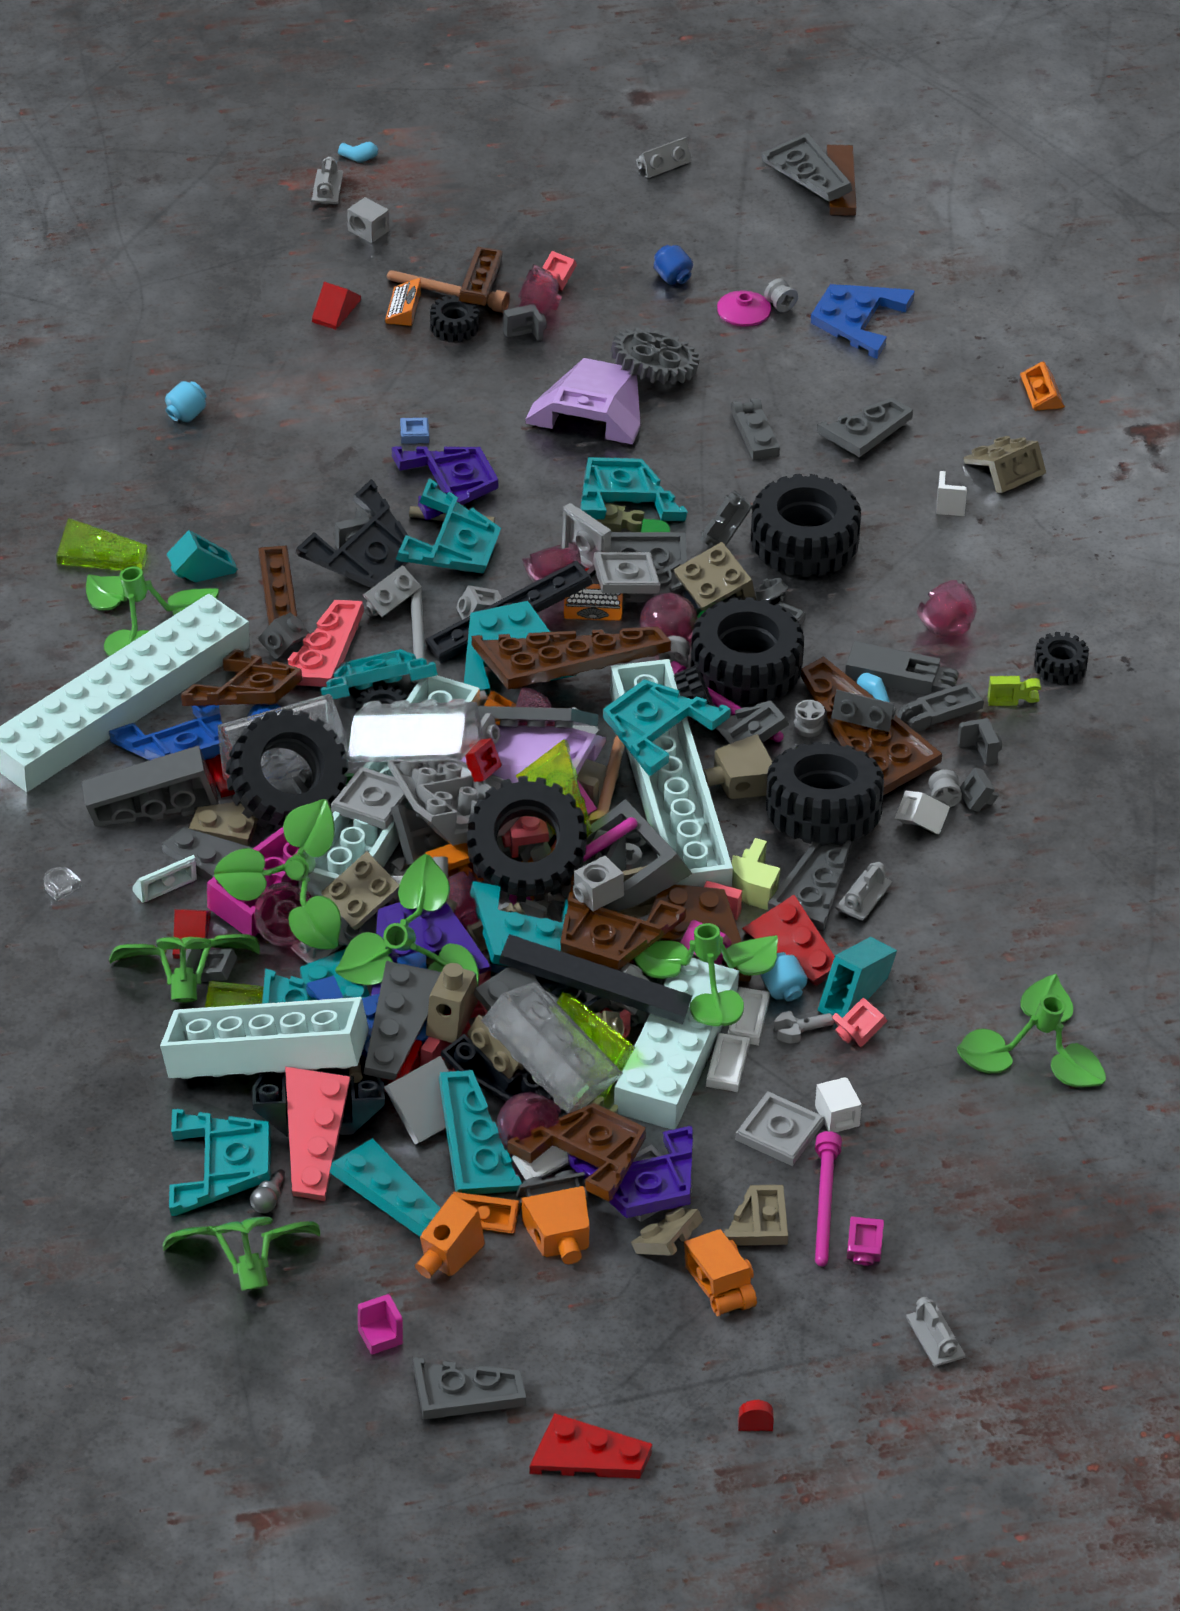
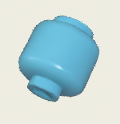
M181 381L165 397L166 413L174 421L180 419L183 422H191L206 407V393L193 381L190 383Z
M784 952L777 953L776 963L772 970L761 974V979L768 992L777 1000L785 998L786 1001H793L802 995V989L807 984V975L799 960L794 955H786Z

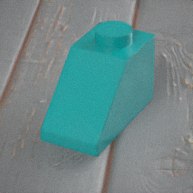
M190 530L167 553L173 573L179 578L183 579L186 577L195 583L235 574L238 570L228 550Z

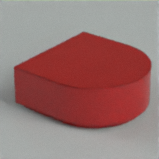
M750 1400L740 1406L738 1411V1431H773V1407L768 1402Z

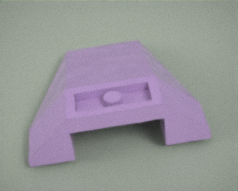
M583 358L533 403L526 417V424L552 429L559 413L606 422L607 440L633 445L640 429L637 374L630 375L631 370H622V365Z
M498 725L501 736L495 747L502 766L493 775L504 780L510 779L511 783H517L520 776H528L529 782H536L537 777L546 779L547 786L552 787L556 783L563 787L564 795L570 793L573 796V782L586 759L596 760L606 743V737L574 728L562 729L555 728L554 726H545V728L527 726L503 727ZM464 755L461 761L466 763V758Z

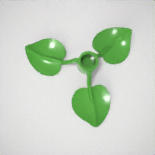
M139 567L125 568L121 571L120 576L88 574L86 581V595L90 605L95 609L112 610L118 607L121 601L126 602L129 599L132 630H118L106 638L104 650L108 656L113 655L149 632L148 630L137 631L138 624L135 602L142 601L146 597L148 590L166 611H173L174 616L208 593L217 599L219 589L183 590L171 595L168 598L167 604L154 589L151 580L145 581L143 571Z
M321 799L292 810L286 817L283 826L284 836L290 845L299 847V849L285 864L264 870L265 858L263 854L254 849L243 848L225 856L217 864L214 876L231 896L243 901L254 900L263 894L267 887L265 876L285 871L292 880H301L300 903L302 906L296 907L290 912V929L297 939L308 946L317 949H335L339 946L341 914L337 905L331 899L324 896H314L308 902L306 901L307 886L310 882L308 875L314 871L316 866L314 857H321L327 853L333 844L335 834L332 810L327 799Z
M424 854L415 860L405 872L399 885L398 896L401 905L407 909L417 910L406 919H401L400 924H390L385 929L383 938L371 932L361 933L353 938L335 969L338 975L350 982L361 985L382 983L386 961L393 962L389 956L393 949L400 951L412 949L435 961L429 966V970L442 972L447 964L458 963L463 969L473 971L476 974L478 987V966L473 955L465 947L449 943L441 949L438 956L415 943V931L408 926L409 923L422 914L423 909L431 912L436 911L447 902L449 897V880L430 855Z
M705 923L695 928V940L689 942V950L682 943L676 941H656L634 958L636 965L646 975L665 979L679 975L681 965H689L695 952L701 961L708 962L712 994L705 993L696 996L690 1003V1013L696 1021L702 1024L717 1027L721 1025L729 1026L739 1021L742 1017L744 1002L741 996L733 990L717 992L714 961L722 953L728 967H737V970L743 975L753 976L767 973L772 970L776 963L778 936L743 941L733 944L726 949L723 944V937L720 936V929L714 924Z
M248 934L219 935L212 939L164 937L157 939V947L152 944L119 945L113 949L109 963L111 964L114 961L137 955H159L167 976V985H171V1001L188 1003L197 1001V985H201V975L210 948H242L256 952L259 955L260 943L257 938ZM168 949H180V967L174 969V974L171 972L166 957ZM186 949H204L196 974H193V968L186 967Z
M1057 974L1037 981L1023 993L1020 1001L1021 1008L1031 1018L1010 1044L1005 1045L1003 1037L995 1031L977 1029L967 1034L957 1046L958 1054L969 1066L984 1073H1001L1010 1068L1013 1062L1008 1051H1012L1028 1031L1036 1025L1040 1031L1045 1033L1053 1030L1056 1031V1050L1059 1054L1052 1058L1051 1069L1061 1082L1073 1087L1101 1086L1106 1081L1104 1069L1092 1051L1078 1043L1069 1044L1065 1049L1062 1046V1029L1064 1027L1062 1023H1065L1072 1017L1073 1003L1062 987Z
M254 1217L242 1222H229L220 1226L191 1227L178 1230L166 1236L163 1242V1250L165 1251L172 1244L196 1234L216 1236L233 1267L234 1274L238 1273L241 1291H247L268 1286L265 1268L269 1267L268 1250L271 1240L284 1234L311 1233L320 1237L321 1233L319 1225L312 1221L296 1222L262 1233L263 1247L260 1259L259 1253L251 1254L248 1233L254 1227L273 1223V1218ZM241 1231L245 1255L239 1256V1263L222 1233Z

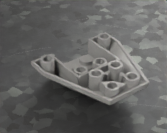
M429 750L425 754L403 755L401 758L388 760L387 765L412 808L438 835L452 845L467 843L468 821L470 814H474L475 804L479 799H485V792L493 786L498 790L501 788V781H504V779L492 774L485 781L474 782L465 762L437 750ZM520 817L512 819L502 826L497 837L504 836Z

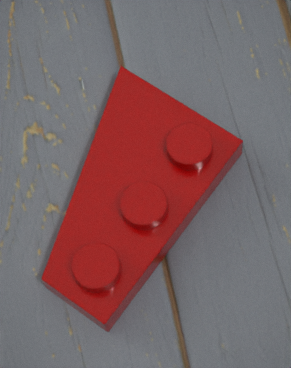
M792 895L741 928L752 939L777 935V953L784 952L786 955H794L805 971L807 980L815 986L828 979L835 956L795 895Z
M554 1413L529 1465V1474H542V1470L561 1471V1475L574 1476L575 1472H594L598 1477L640 1479L652 1454L653 1444Z

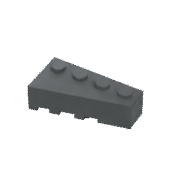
M199 745L82 780L86 808L95 826L135 822L136 817L142 816L150 817L152 820L162 819L163 814L182 812V816L194 815V810H197V807L219 804L216 785Z

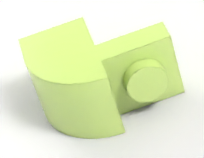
M755 838L750 849L746 848L742 857L735 855L732 857V887L742 890L743 903L768 910V902L779 888L780 868L765 864L767 841Z

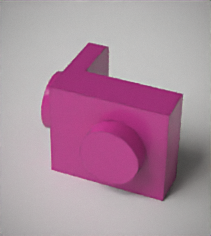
M850 1217L847 1259H853V1263L865 1266L873 1265L874 1261L880 1262L884 1220Z

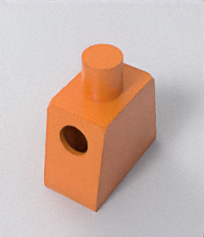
M584 1186L522 1198V1222L542 1256L561 1255L563 1263L570 1265L577 1263L582 1257L581 1250H586L589 1247L590 1227Z
M454 1194L447 1199L421 1234L420 1240L423 1256L415 1264V1268L422 1276L430 1279L437 1270L448 1276H453L485 1245L479 1210Z

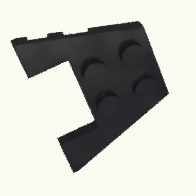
M371 479L353 497V501L372 516L360 530L338 550L332 548L313 532L296 548L295 554L373 588L402 565L405 566L408 563L398 561L396 557L405 535H409L400 521L395 519L390 511V505L385 498L381 497L377 490L378 486Z

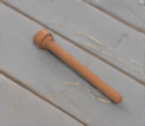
M394 270L387 273V278L390 281L403 284L413 279L421 278V288L448 295H456V297H459L462 288L461 286ZM502 290L492 291L486 304L493 311L504 313V310L508 309L510 303V293Z
M618 736L614 738L597 810L589 815L586 827H589L609 812L625 745Z

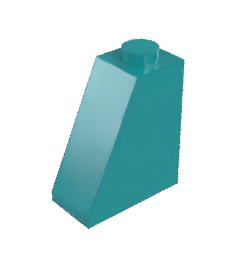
M869 937L835 955L817 1011L823 1014L831 1013L832 1015L837 1013L843 1018L863 997L868 1000L888 979L897 950L873 937Z

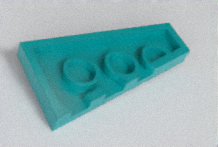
M473 1070L440 1072L439 1085L455 1192L467 1194L517 1192L522 1182L519 1175L516 1176L509 1152L505 1150L501 1142L498 1127L490 1117L487 1110V1102Z
M373 1138L332 1162L329 1173L419 1237H421L422 1232L441 1209Z

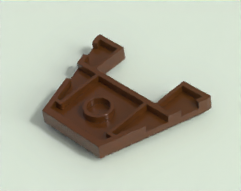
M235 649L223 659L224 671L239 673L222 687L193 684L181 694L182 706L273 705L302 681V670L277 661L271 662L272 665L263 663L262 657L258 655H251L250 659L244 657V651Z
M573 874L560 942L561 952L619 970L684 921L686 918V908L660 900L646 921L603 907L592 911L584 902H579L573 892Z
M675 884L657 895L649 916L660 900L686 908L685 920L657 941H676L680 943L690 922L696 920L703 924L710 923L716 925L720 932L726 934L731 940V945L742 942L724 889ZM634 959L629 962V964L636 965ZM723 959L722 966L728 967L727 963ZM739 972L738 981L750 982L752 976L743 975Z
M592 1103L558 1118L559 1123L552 1127L545 1128L540 1126L531 1130V1136L520 1141L518 1137H514L507 1142L509 1153L529 1163L536 1160L551 1146H555L572 1156H576L599 1169L585 1179V1190L607 1201H611L646 1139V1127Z

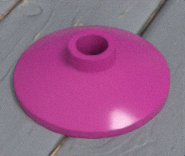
M734 291L720 298L717 304V312L727 323L748 327L766 321L771 313V305L764 296L758 293Z

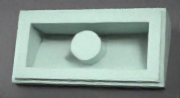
M192 855L139 878L132 887L133 892L144 903L197 880L196 858Z

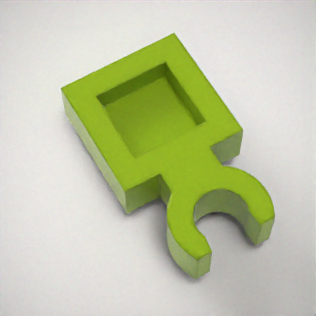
M990 676L987 696L988 705L1018 706L1019 699H1024L1030 703L1039 702V693L1036 690H1041L1040 679L1031 678L1020 682V676Z

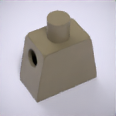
M758 734L718 748L715 751L714 767L703 769L708 787L721 784L724 792L730 799L766 796L767 773L773 761Z
M449 963L444 966L430 993L426 1036L453 1043L461 1036L478 1003V999L473 994L477 987V978L473 971L463 969L458 963ZM449 1007H450V1009H451V1014H450V1015H445V1012L449 1013Z

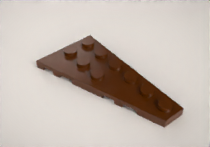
M659 627L623 628L620 630V634L604 633L603 629L592 630V635L576 636V631L529 633L526 638L518 639L511 638L510 634H498V640H483L482 635L472 636V647L509 690L520 689L523 686L534 683L548 682L551 679L564 676H574L593 669L599 670L614 664L629 663L632 660L644 657H654L671 651V640Z
M824 656L801 668L803 682L813 699L824 706V717L841 746H852L858 752L862 750L879 765L884 775L883 795L942 762V753L896 715L894 720H891L889 732L831 718L836 690L870 698L874 697Z

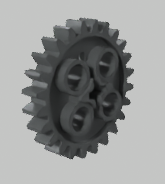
M635 327L634 331L628 328L625 332L619 331V334L614 337L610 350L612 353L611 358L616 359L615 364L622 365V370H631L630 375L638 374L641 380L650 378L651 383L659 380L662 384L669 381L675 385L676 380L684 383L685 379L691 380L692 376L696 375L700 361L698 358L699 354L694 352L695 348L687 347V341L680 342L679 336L670 337V332L662 334L659 329L652 332L648 327H645V331L638 327Z

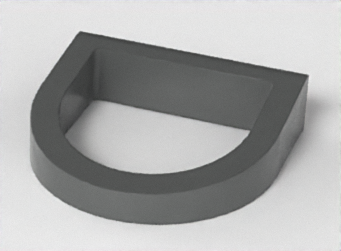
M626 799L587 827L586 845L593 841L598 830L609 831L624 820L633 817L637 820V827L624 836L627 837L637 832L659 857L624 882L623 897L603 906V908L615 912L636 906L692 874L679 855ZM564 884L561 887L560 893L565 899L569 897L571 884L569 886Z

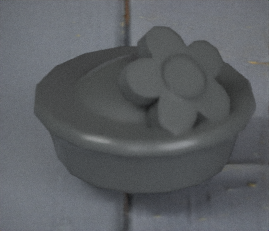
M767 578L763 580L764 583L755 589V600L761 601L764 599L771 601L779 598L777 601L779 604L784 600L789 586L781 578L771 580Z

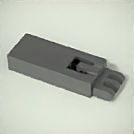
M858 641L853 643L845 669V674L853 681H857L858 677L863 673H870L882 678L884 686L887 688L921 695H929L954 687L959 676L958 671L954 669L940 667L941 658Z

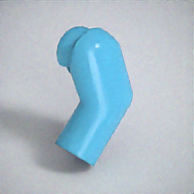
M365 142L355 147L342 143L338 148V154L355 162L362 163L377 156L378 147L372 142Z
M863 673L858 677L857 684L875 699L890 702L882 678L870 673Z

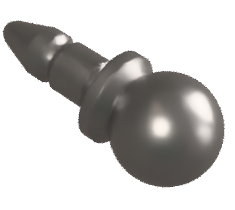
M283 1169L274 1172L271 1175L270 1181L261 1182L258 1188L252 1192L250 1203L255 1211L268 1213L274 1209L277 1199L280 1197L279 1187L284 1181L285 1171Z

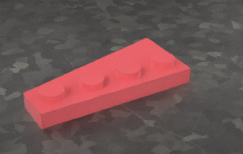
M334 600L316 623L317 629L311 634L308 633L302 640V648L298 653L293 652L287 659L288 665L302 670V681L297 685L327 687L326 682L334 678L335 671L344 662L365 610L363 601Z
M285 1066L292 1196L325 1201L331 1176L329 1171L332 1162H334L350 1086V1077Z

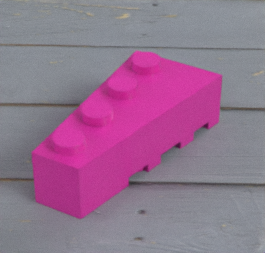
M282 827L253 849L263 854L265 858L264 870H268L285 864L290 857L298 852L299 847H294L288 843ZM285 871L265 876L267 887L263 894L254 900L243 901L231 896L213 877L207 882V908L242 934L255 937L299 881L289 878Z

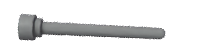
M420 588L410 596L413 654L416 656V659H426L422 588ZM415 680V681H411V682L417 684L419 680Z

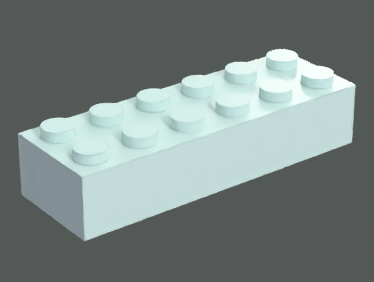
M692 958L689 965H681L679 975L667 978L664 986L693 995L692 1000L700 994H712L708 962ZM714 964L717 992L733 990L738 993L739 970ZM690 1006L683 1024L650 1014L615 1085L614 1105L618 1106V1114L671 1130L676 1129L715 1046L718 1033H721L724 1026H709L696 1021L690 1013Z
M362 997L177 1009L173 1011L160 1048L168 1078L221 1077L228 1074L252 1075L259 1072L284 1073L286 1072L285 1066L311 1071L336 1067L347 1069L352 1066H358L369 1027Z

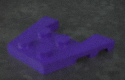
M402 446L392 447V458L399 471L427 465L442 492L454 494L458 497L457 502L461 505L492 492L499 487V479L481 447H444V451H429L427 447H416V451H402ZM418 496V506L426 520L443 514L441 511L419 503L421 496Z
M400 902L378 909L376 934L383 938L384 931L390 924H400L401 919H406L417 909L404 908ZM447 902L440 909L433 912L423 909L422 914L408 924L415 931V943L439 955L441 949L446 944H458L465 947L473 955L479 974L492 970L490 963ZM393 949L389 956L393 962L397 963V958L417 953V951L412 949L407 951ZM381 983L372 985L371 996L380 993Z
M692 1126L663 1132V1142L669 1154L632 1162L613 1199L608 1201L625 1218L691 1204ZM568 1154L569 1165L577 1173L584 1172L585 1176L583 1179H587L599 1169L576 1156Z

